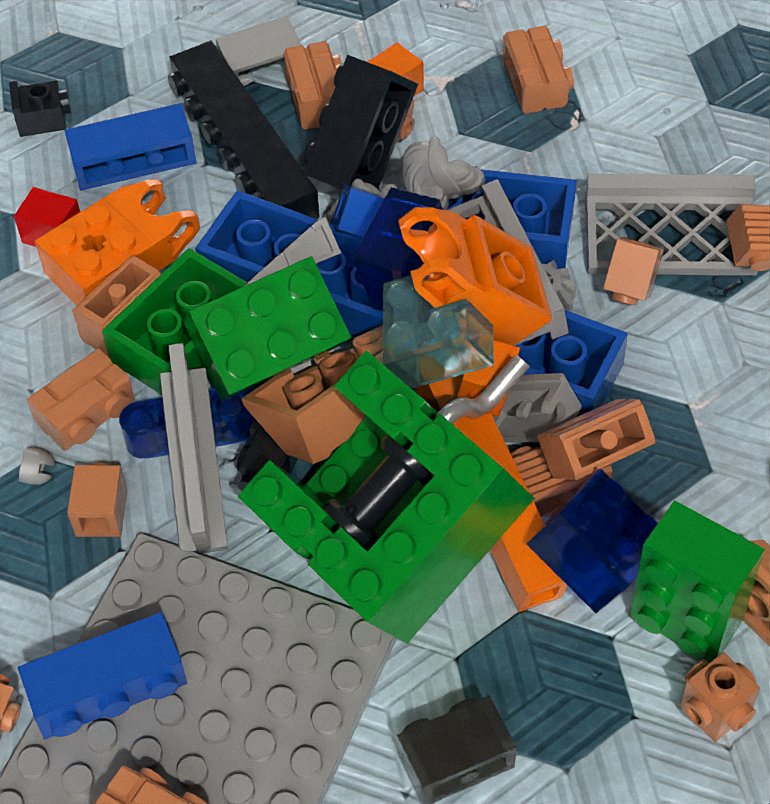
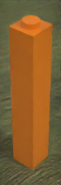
M454 341L444 345H428L418 353H415L409 378L416 393L437 412L457 397L466 365L457 342ZM484 414L474 419L464 416L453 424L528 491L492 414ZM532 501L490 549L518 612L562 598L571 580L534 501Z

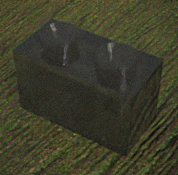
M490 695L477 701L475 699L460 701L451 707L448 713L432 720L428 718L418 719L407 725L402 733L397 734L398 757L421 804H433L515 768L517 746Z

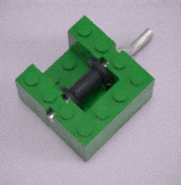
M365 350L334 386L367 415L356 427L350 438L338 447L307 484H304L269 460L237 497L294 552L308 559V565L363 619L408 644L535 499L502 466L453 425L464 416L474 419L491 411L530 366L519 356L515 355L479 396L474 399L468 397L454 399L437 412L422 397Z

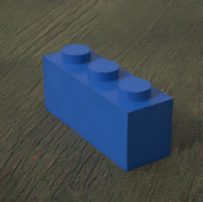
M182 103L64 130L80 191L197 164L192 134Z
M162 612L17 667L35 721L44 740L53 736L64 737L71 735L86 723L102 717L113 718L125 713L132 705L150 698H165L173 694L178 687L188 684L181 659Z

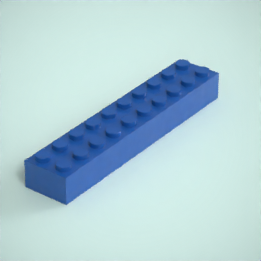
M237 190L195 250L200 255L248 283L318 220ZM329 224L341 253L316 265L352 337L351 339L400 316L429 322L433 328V332L416 353L431 344L444 345L455 341L443 313L433 307L414 288L410 271L421 267L416 255L338 230L335 226ZM565 310L568 334L552 340L550 334L545 333L518 344L516 347L520 348L518 356L530 366L523 375L564 374L582 405L576 416L578 417L603 405L624 364L628 333ZM471 328L466 338L470 348L475 334L486 337L483 333Z

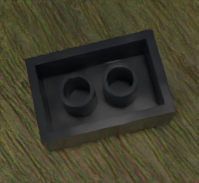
M347 55L345 62L338 67L335 73V89L331 100L321 111L319 117L321 127L316 140L310 144L306 151L304 159L306 167L303 174L341 190L344 183L352 185L355 179H361L364 183H369L379 189L418 83L390 70Z

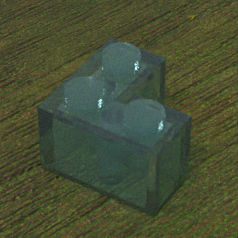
M411 275L384 283L382 364L411 389L494 366L493 324L467 299L436 308L433 307L415 290Z

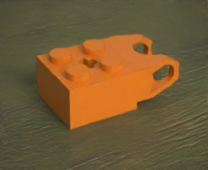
M147 179L118 188L36 239L35 245L44 273L77 306L112 272L117 271L119 266L131 255L136 256L158 271L174 262L200 230L198 215L192 210L176 211L161 216L155 215L157 209L166 199L163 191V183L159 179ZM154 190L150 201L141 204L143 197L148 192ZM188 222L185 231L182 234L173 237L175 233L178 231V229L181 227V225L183 223Z
M415 207L398 220L403 240L420 256L424 263L420 268L410 271L414 288L437 310L451 316L456 322L464 323L483 333L488 338H493L513 346L553 320L532 247L475 214L465 219L449 210ZM421 221L434 222L428 232L410 229L414 224Z

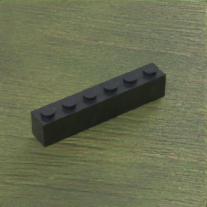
M212 40L169 56L172 73L168 74V81L173 93L176 96L181 95L183 97L189 117L193 121L198 119L208 145L214 144L216 146L224 169L226 171L232 170L235 174V181L239 191L315 219L320 218L317 189L307 175L303 174V169Z

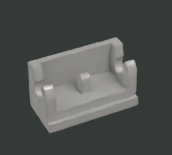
M288 16L216 38V48L236 76L239 75V72L284 58L283 52L286 48L301 46Z
M563 373L522 375L509 390L500 416L492 415L505 442H539V434L576 418L582 405Z

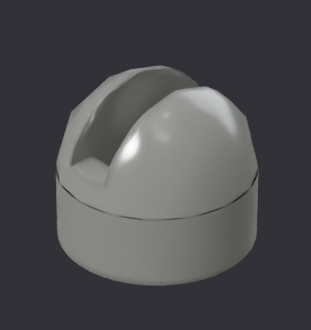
M27 447L20 466L19 482L32 485L47 483L53 475L43 471L45 465L55 466L53 457L42 449Z

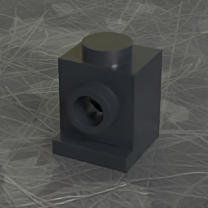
M57 80L18 86L17 81L9 82L12 111L20 137L66 129L65 113H71L70 100L67 89L60 90Z
M253 421L249 427L252 440L250 446L245 445L242 448L237 460V470L241 474L238 488L241 492L269 460L290 474L298 458L285 454L257 421Z

